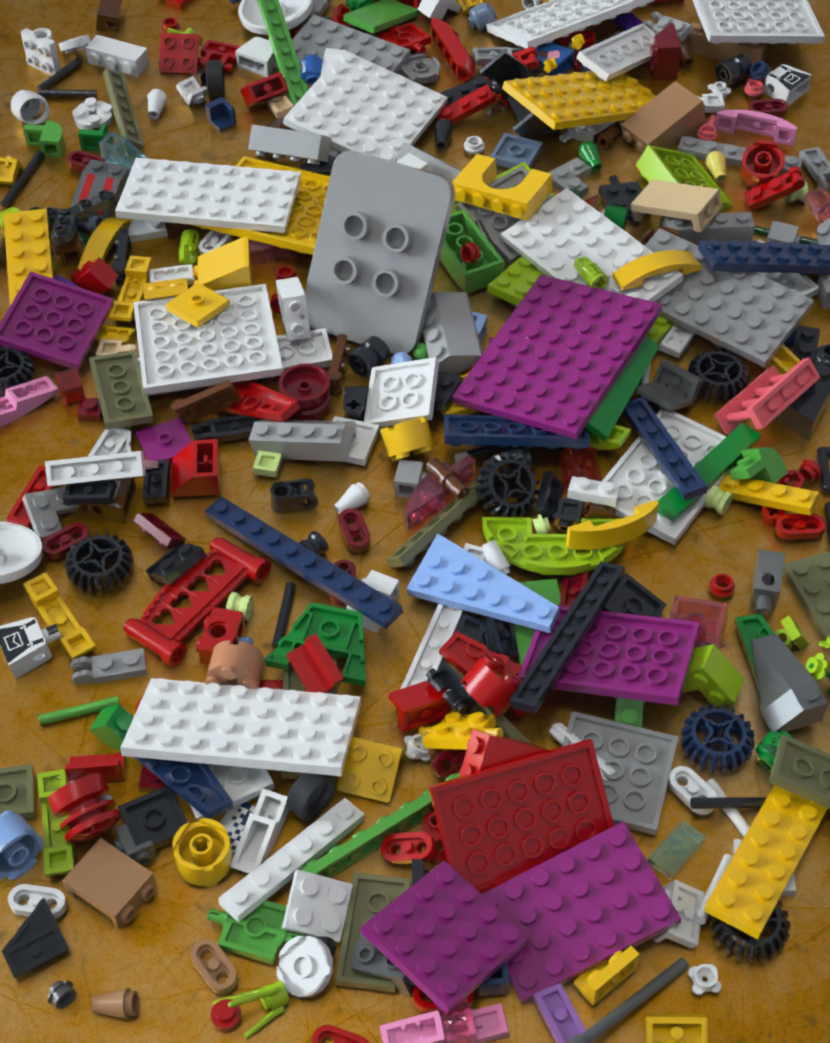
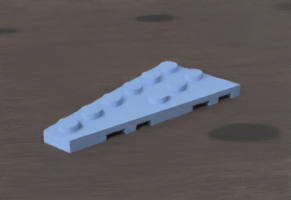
M438 533L407 587L409 596L551 633L560 614L557 605Z

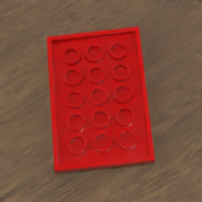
M591 739L428 786L447 863L480 893L488 891L614 826L593 740Z

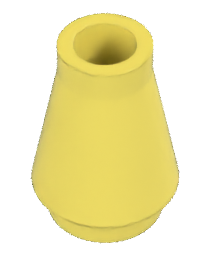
M719 151L710 153L706 157L705 164L717 183L725 182L727 180L725 156Z

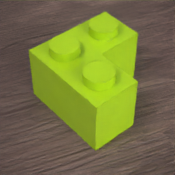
M714 644L702 646L694 650L682 693L699 690L707 698L708 702L713 703L715 707L722 706L723 704H734L745 678Z

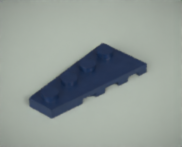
M134 757L205 818L211 819L233 808L232 799L207 764Z

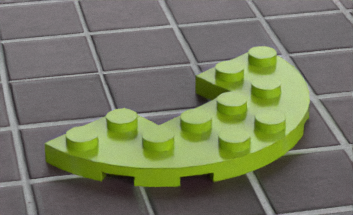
M482 517V531L487 543L496 540L509 563L541 575L572 576L594 570L601 561L607 563L612 561L627 544L626 542L613 547L594 550L568 549L566 546L567 534H532V519L530 517ZM581 518V523L590 520L594 526H598L618 519Z

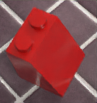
M472 729L459 777L550 750L523 740Z

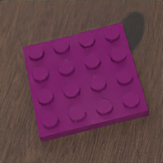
M30 271L0 323V345L11 347L18 351H25L27 354L79 370L114 305V299Z
M446 861L440 863L363 924L361 928V933L446 1014L523 949L530 939L525 932Z

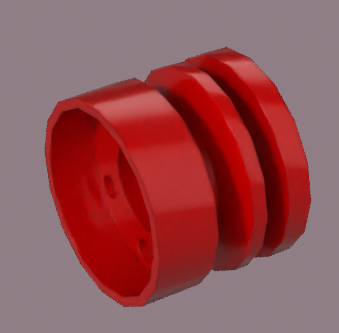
M94 773L76 779L59 788L47 798L56 818L69 816L60 824L61 831H68L64 835L67 844H75L95 838L122 819L119 810H112L116 806L114 800L100 801L109 793V788L102 773Z

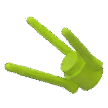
M279 980L262 988L213 1001V1006L218 1001L224 999L233 1000L228 1003L230 1008L260 999L265 1010L271 1008L272 1011L244 1034V1037L248 1039L274 1017L284 1013L283 1005L290 1003L283 982Z

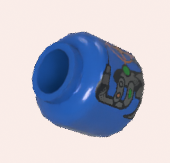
M309 54L301 59L299 63L300 78L305 80L306 84L313 86L320 78L323 59L314 54Z

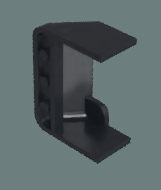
M503 50L479 70L482 75L492 81V88L496 94H502L508 100L520 121L512 129L520 137L534 140L561 130H553L502 89L504 81L514 80L515 78H536L535 73L527 65Z

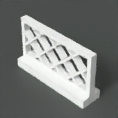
M143 451L45 461L47 486L146 476L145 470L158 468V461L144 460Z

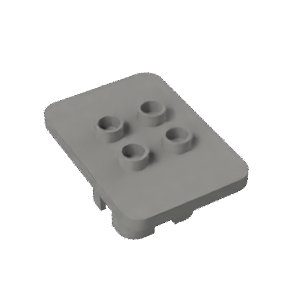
M345 151L336 157L332 166L305 289L309 326L311 328H326L327 333L335 336L345 334L348 336V340L360 344L370 336H377L386 343L392 354L414 351L420 343L455 199L454 185L447 177L358 151Z

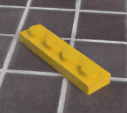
M727 474L719 484L722 491L733 493L732 500L810 516L819 501V492L751 478L733 480L731 474Z

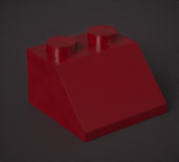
M674 23L669 24L654 36V44L650 46L652 61L648 63L649 73H652L654 81L676 80L678 77L681 44Z

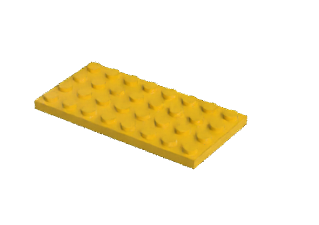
M593 71L573 72L572 74H558L554 76L544 75L543 77H529L527 79L515 78L514 80L504 81L502 87L503 90L553 130L623 121L656 97L651 93L650 89L641 86L635 78L628 76L626 73L620 74L608 81L600 79Z

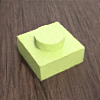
M258 450L253 465V474L277 478L282 463V454Z

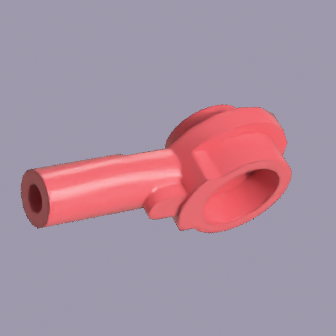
M750 77L744 91L750 97H758L764 93V86L760 80H754Z
M711 115L708 123L701 126L697 131L698 139L715 141L717 139L715 115Z

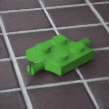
M268 900L263 902L239 923L228 912L225 913L210 908L207 915L208 921L223 924V931L217 943L222 950L274 965L279 950L285 943L297 936H305L282 929L287 906Z

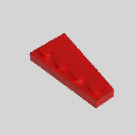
M249 380L232 382L240 394L241 401L218 411L284 422L298 411L300 406L298 401Z
M457 631L439 650L441 656L451 662L465 675L479 658L485 655L491 658L496 656L506 665L504 669L511 676L513 674L518 676L522 667L509 660L510 657L488 650L486 645ZM512 707L508 709L519 720L527 713Z

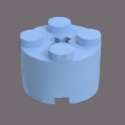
M7 810L0 816V879L3 880L2 877H8L10 880L23 876L37 863L35 857L38 851L42 853L44 842L42 837L21 815L14 813L13 810Z

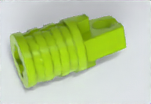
M188 229L181 234L179 262L183 265H194L199 251L198 244L201 237L195 230Z
M587 256L575 259L574 267L591 289L594 287L604 289L608 285L609 278L596 263Z

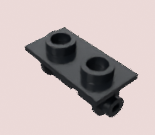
M445 660L442 661L438 670L432 668L426 673L428 683L432 684L438 692L447 691L444 692L442 697L450 704L454 712L458 711L462 714L470 712L476 700L464 689L467 684H461L462 679Z

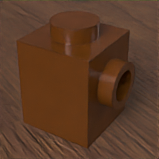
M78 230L70 242L62 245L54 244L55 254L60 256L62 267L77 265L80 262L82 249Z

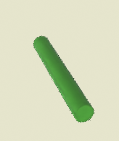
M118 696L38 715L39 722L42 726L99 712L103 708L120 703Z

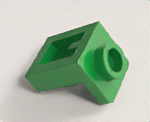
M102 124L100 130H79L78 136L81 151L105 152L107 145L111 143V132H108L107 124Z

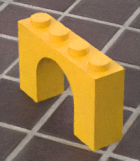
M476 154L452 182L455 188V201L526 221L530 220L553 191L552 174L532 169L524 180L515 187L508 189L489 187L490 183L497 176L495 158Z

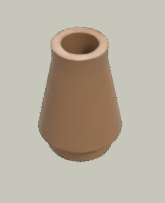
M125 988L103 995H94L92 1011L94 1014L129 1019L131 1016H136L139 1011L138 992Z

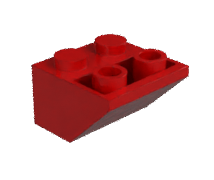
M218 439L194 440L172 457V497L220 495L221 457Z

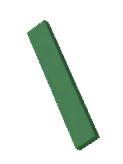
M647 336L644 338L585 428L601 440L605 441L611 433L660 347L657 343Z
M741 423L694 467L707 485V490L743 457L741 451L751 449L760 441L761 434ZM673 486L658 500V513L671 522H675L702 495L684 501Z

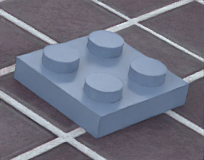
M504 133L490 157L495 158L496 165L511 169L525 162L531 168L542 150L543 142Z

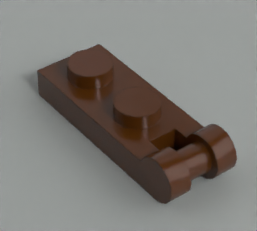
M338 334L328 372L332 396H338L342 393V374H346V358L351 353V344H348V336L345 334Z
M227 380L184 400L176 399L171 404V409L174 413L179 414L183 424H189L237 403L241 399L240 394L231 381Z

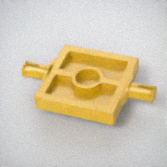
M451 712L445 715V718L433 727H419L418 734L424 735L422 738L424 748L467 750V743L472 729L503 736L502 728H494L497 725L495 715H484L482 712L472 714Z

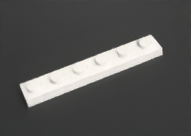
M344 798L218 898L219 905L239 923L292 880L296 870H302L308 862L318 859L364 821L365 814Z

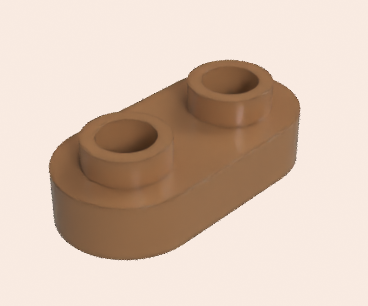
M202 939L196 942L191 949V959L194 967L213 992L217 994L231 992L238 981L233 964L214 940ZM205 955L212 956L211 959L207 961L202 960L203 956ZM221 977L228 978L225 983L218 982Z

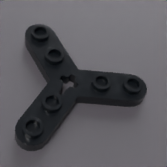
M109 190L99 191L97 196L82 199L77 205L69 209L47 208L49 226H53L50 234L55 245H62L70 242L75 236L79 221L116 204L117 199L114 192ZM33 207V208H30L29 210H37V209H45V208Z

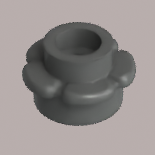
M69 980L55 982L48 991V1003L57 1009L69 1006L76 997V991L72 988L73 983Z

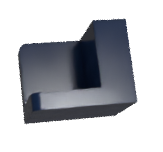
M223 97L205 104L207 121L219 132L237 125L235 108Z

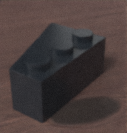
M822 362L815 366L820 379L776 417L777 420L807 441L810 440L822 414L830 403V367Z

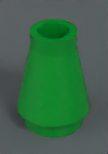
M592 141L582 143L579 147V156L591 167L592 172L601 170L603 165L598 146Z

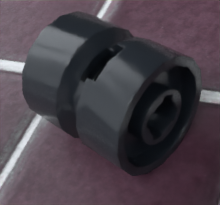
M742 53L718 63L715 67L717 81L725 82L726 86L729 87L751 77L750 68L752 63L748 56Z
M370 336L359 348H356L348 355L347 361L351 369L358 376L368 378L371 375L372 367L382 366L390 358V350L382 339L377 336Z

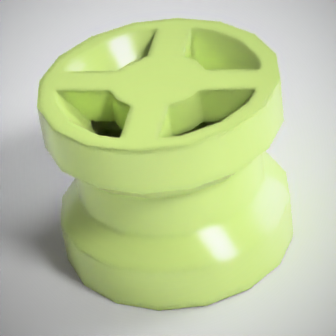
M806 181L802 189L786 196L788 203H793L795 200L800 202L807 201L808 185Z
M714 485L706 496L704 507L708 509L714 508L718 514L723 515L731 504L733 493L729 491L724 492L719 486Z
M231 592L226 609L243 612L244 620L248 621L252 614L254 598L251 595L243 597L237 592Z

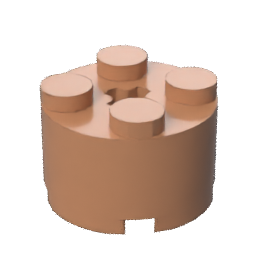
M231 640L218 643L213 649L205 685L217 683L220 686L221 684L242 685L248 689H258L264 667L262 652L247 642L239 641L238 645L230 644Z

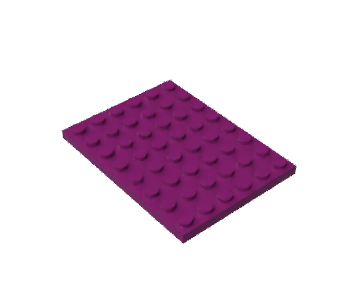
M540 274L452 396L453 403L578 439L663 311L662 304L595 287L591 289L587 285Z

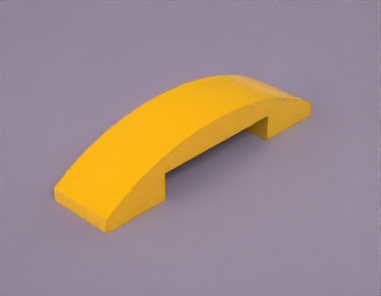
M108 217L103 220L88 240L78 268L81 270L87 261L93 262L98 257L105 262V257L113 246L115 238L119 236V229H128L131 224L130 220Z
M666 250L635 259L616 270L612 277L622 291L643 286L645 278L675 270L685 275L702 270V265L690 252Z
M130 255L125 268L126 278L118 300L114 301V305L109 312V320L131 322L135 318L133 302L143 301L144 299L143 284L148 283L151 257Z
M654 500L635 506L634 515L594 526L590 520L567 528L566 546L568 549L594 550L613 547L631 541L644 534L657 522L659 502Z
M46 572L23 584L47 627L56 624L62 637L57 642L72 660L96 648L84 627L78 624L60 597L57 587Z

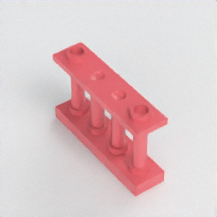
M810 358L802 359L788 373L780 375L776 367L771 365L714 416L725 435L729 434L741 422L749 419L752 420L756 429H763L820 379V376Z

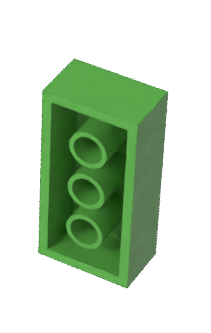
M465 209L451 213L440 261L460 289L468 294L488 287V284L504 271V260ZM466 242H474L480 249V256L476 259L475 263L464 262L461 258L460 248Z

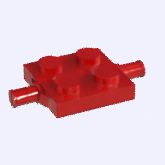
M411 22L401 26H392L386 29L388 31L379 34L380 39L407 48L410 51L416 50L419 54L425 52L426 48L424 46L432 43L431 36Z

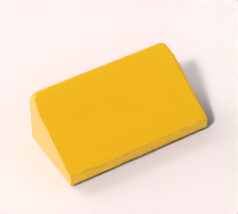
M644 1014L646 1043H708V1021L704 1014Z

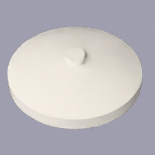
M242 0L238 9L242 25L253 33L268 35L257 0ZM279 0L288 30L298 26L309 16L313 9V0Z
M0 522V584L31 573L39 565L43 555L42 542L39 536L25 526L10 522Z

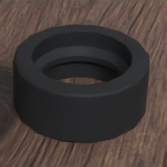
M222 60L206 61L209 99L225 98Z
M302 773L288 794L286 800L287 808L302 820L311 821L331 801L337 787V779L331 775Z

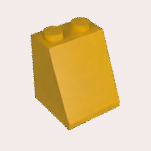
M242 237L198 256V265L194 266V276L198 280L194 281V285L200 283L213 291L252 286V266L248 237Z

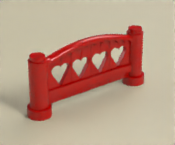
M215 537L209 546L211 552L207 553L205 557L170 585L166 584L151 601L140 619H128L124 624L123 630L127 636L161 656L162 662L170 667H176L182 662L187 652V647L182 641L206 616L211 614L213 607H218L246 578L258 584L262 583L271 571L270 561L261 556L255 557L224 538ZM221 563L226 575H207L205 572L212 569L213 564ZM198 579H204L209 591H189L188 588L195 585ZM182 595H187L192 605L191 608L171 607L172 603L177 602L178 598ZM166 611L171 612L175 622L174 625L153 623L156 619L161 618V614Z

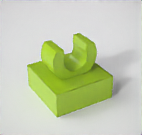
M790 616L781 620L785 629H779L775 633L780 639L787 637V640L783 643L789 650L794 644L800 650L809 646L801 629Z

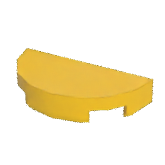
M103 325L95 341L100 343L101 339L123 340L124 345H126L135 338L137 333L136 329Z

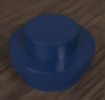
M757 61L751 66L750 75L754 80H762L769 74L770 67L763 61Z

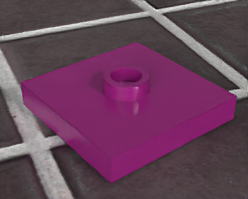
M180 418L135 432L146 460L169 459L170 463H172V457L191 443L190 437Z

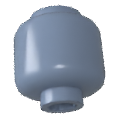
M483 2L470 9V17L467 19L472 28L475 27L477 30L483 31L487 29V24L495 21L497 15L491 4L488 5Z

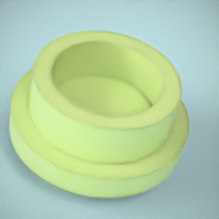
M541 514L537 515L538 518L532 519L537 534H547L552 531L547 517L542 519Z

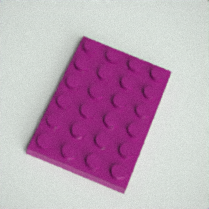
M558 606L560 614L551 633L540 630L535 631L518 675L522 680L570 607ZM601 611L552 689L679 706L700 633V622Z
M624 821L482 894L530 937L528 944L507 962L509 979L523 1005L533 1000V994L557 983L563 985L609 961L617 951L621 950L624 952L630 946L634 948L682 923L681 917Z

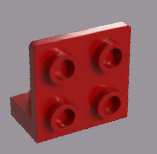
M160 33L159 72L194 74L198 72L199 46H203V38L199 34Z

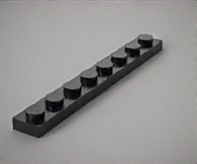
M603 561L599 563L510 698L512 708L532 714L538 712L625 576V567Z

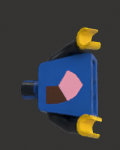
M582 34L574 36L571 39L572 42L564 46L548 43L542 44L537 48L538 56L536 58L539 59V67L532 70L537 77H543L544 75L554 76L565 74L573 67L574 51L579 50L585 43Z

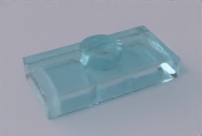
M682 820L649 856L648 863L671 880L704 843L706 837Z

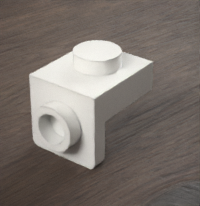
M194 76L176 85V89L188 106L200 104L206 98L207 87H201Z

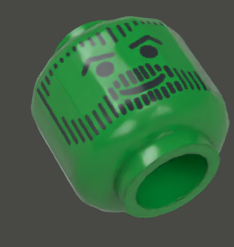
M769 731L755 748L756 760L770 772L772 771L778 743L782 735L793 738L786 731H781L780 733Z

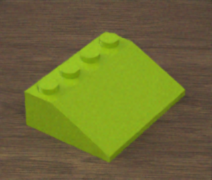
M648 145L636 164V167L641 172V176L649 183L653 179L719 189L722 202L720 210L731 208L733 205L693 154Z

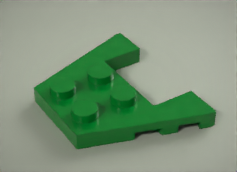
M311 602L292 625L293 629L286 637L281 638L277 643L278 647L265 658V665L267 667L289 671L291 664L286 658L287 653L304 645L306 638L316 633L329 655L347 659L342 673V682L365 687L366 671L362 612Z

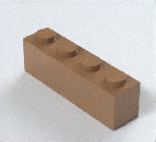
M700 22L692 23L693 30L686 37L692 54L725 61L742 53L748 56L752 65L757 61L764 60L767 43L714 44L708 41Z

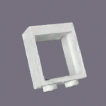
M299 278L276 280L281 320L288 341L310 338L306 297Z

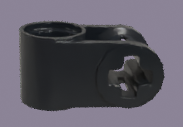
M368 386L344 387L343 409L345 411V418L364 422Z
M309 478L274 483L270 488L272 510L276 513L284 514L314 509L318 505V498L314 495L313 491L315 489L314 481Z

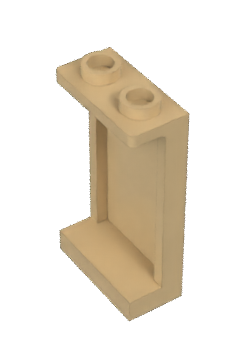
M653 179L631 203V210L635 221H640L646 213L691 220L693 230L696 232H702L722 208L719 189Z

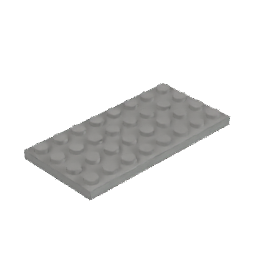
M661 228L645 245L653 253L666 250L690 252L702 265V270L683 275L684 281L655 301L662 304L663 311L659 316L762 367H766L813 307V299L755 272L713 271L698 250L697 245Z

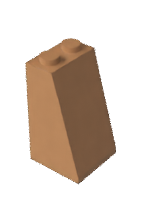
M675 81L621 123L622 137L627 143H632L642 154L648 145L669 149L680 143L682 136L692 137L696 135L700 127L706 124L703 100Z

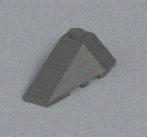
M775 633L752 640L754 667L758 679L757 688L761 700L760 709L770 731L787 732L823 721L828 706L825 696L814 678Z

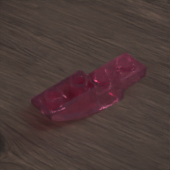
M467 455L452 466L448 465L445 461L442 462L449 470L452 469L457 474V478L462 483L469 482L475 476V459L470 455ZM431 472L417 485L407 502L404 511L405 528L407 530L421 524L425 518L434 512H439L445 506V495L452 493L448 488H443L439 484V480Z

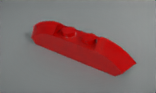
M434 17L431 20V38L457 81L465 83L474 74V59L467 52L466 47L462 46L458 33L446 22Z

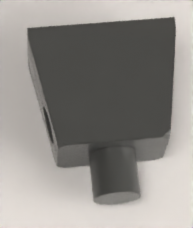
M759 549L753 570L750 604L756 606L755 612L757 614L761 613L762 616H768L771 614L772 608H776L781 591L785 553Z

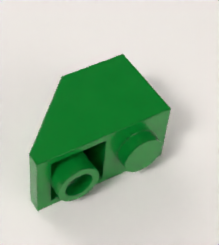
M120 704L103 708L89 730L107 746L121 751L120 747L134 716Z

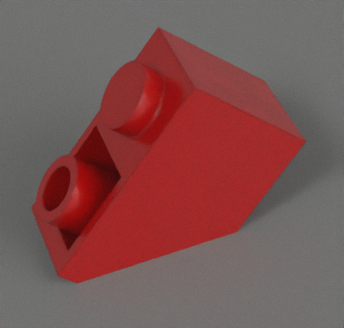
M98 257L93 262L87 261L81 270L77 268L69 278L71 279L70 282L80 288L103 294L110 289L118 274Z

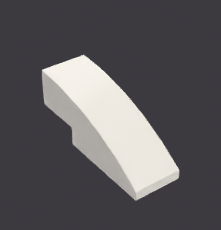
M262 789L254 813L249 814L232 859L231 868L249 874L267 860L289 812L286 805L287 796Z

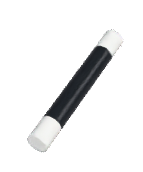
M486 445L485 447L455 454L454 458L458 464L516 446L502 448L497 445Z

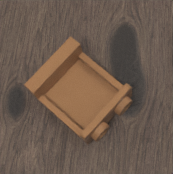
M102 838L97 841L62 880L69 896L75 900L78 896L111 918L114 926L118 929L134 918L139 906L144 901H148L156 890L155 878L151 871Z

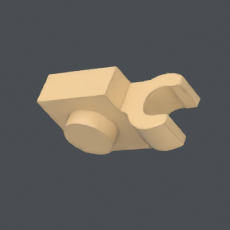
M101 339L95 356L136 351L137 346L134 344L124 345L123 340Z

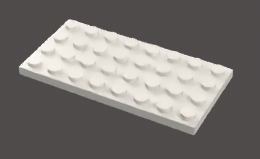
M550 0L487 24V32L524 48H537L538 45L552 43L556 38L567 37L569 33L574 31H583L587 26L598 25L605 19H614L618 14L629 13L637 7H645L647 3L655 0Z
M136 158L116 207V218L286 233L301 181V172Z
M568 188L541 205L529 221L521 219L501 233V238L506 244L546 276L587 285L574 267L576 258L587 256L609 278V283L603 290L655 302L684 281L683 274L675 270L645 278L643 286L622 291L613 279V273L627 263L653 252Z
M151 678L120 747L121 755L342 776L361 707V697L346 694L338 695L270 688L248 689L242 685L221 684L220 686L217 683L205 685V683Z

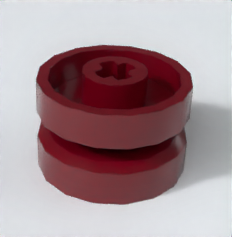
M298 364L291 366L282 373L279 378V393L298 401L300 409L289 418L290 420H320L328 414L331 409L330 378L324 369L314 364Z

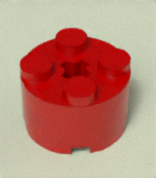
M759 140L745 149L742 156L741 175L746 186L754 188L783 175L785 155L776 143L769 140Z
M488 655L481 656L461 680V684H467L464 689L485 708L491 705L496 709L493 713L502 717L511 707L510 698L522 679L516 674L511 676L504 669L506 667L505 663L496 656L492 658Z

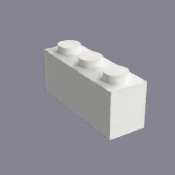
M96 35L85 47L88 64L109 68L128 75L139 77L150 64L147 48Z

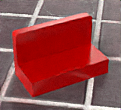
M316 633L307 637L304 645L287 653L286 658L307 692L327 693L340 686L343 676Z
M424 681L390 692L389 700L398 709L397 727L404 733L444 719L445 715L450 713V704L442 697L444 692L447 691L438 692L432 684Z
M121 753L70 757L69 764L65 765V772L69 782L94 773H102L106 783L125 782L126 757L122 756Z

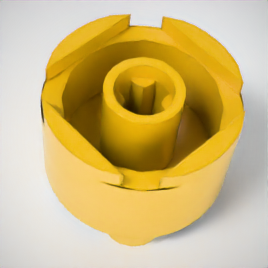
M426 417L396 424L392 428L386 427L380 430L387 457H390L392 462L409 457V452L412 451L415 456L433 450L432 445L434 443Z
M202 818L198 822L184 824L176 832L172 844L178 873L190 884L208 888L216 886L229 873L233 859L231 842L225 827L213 819Z

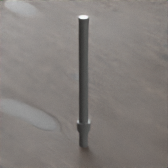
M684 958L677 960L581 1035L576 1034L567 1043H592L685 971L689 967L688 962Z

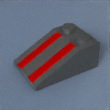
M91 159L81 174L70 208L77 205L82 199L97 196L99 191L109 190L114 192L117 203L98 213L104 217V220L108 217H113L130 174L129 167Z

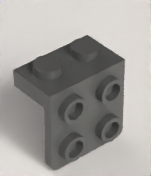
M661 360L654 380L638 385L634 392L639 394L640 397L643 396L646 401L658 404L661 410L672 412L695 403L703 379L667 360Z
M361 933L350 960L352 970L391 979L401 995L411 997L416 985Z

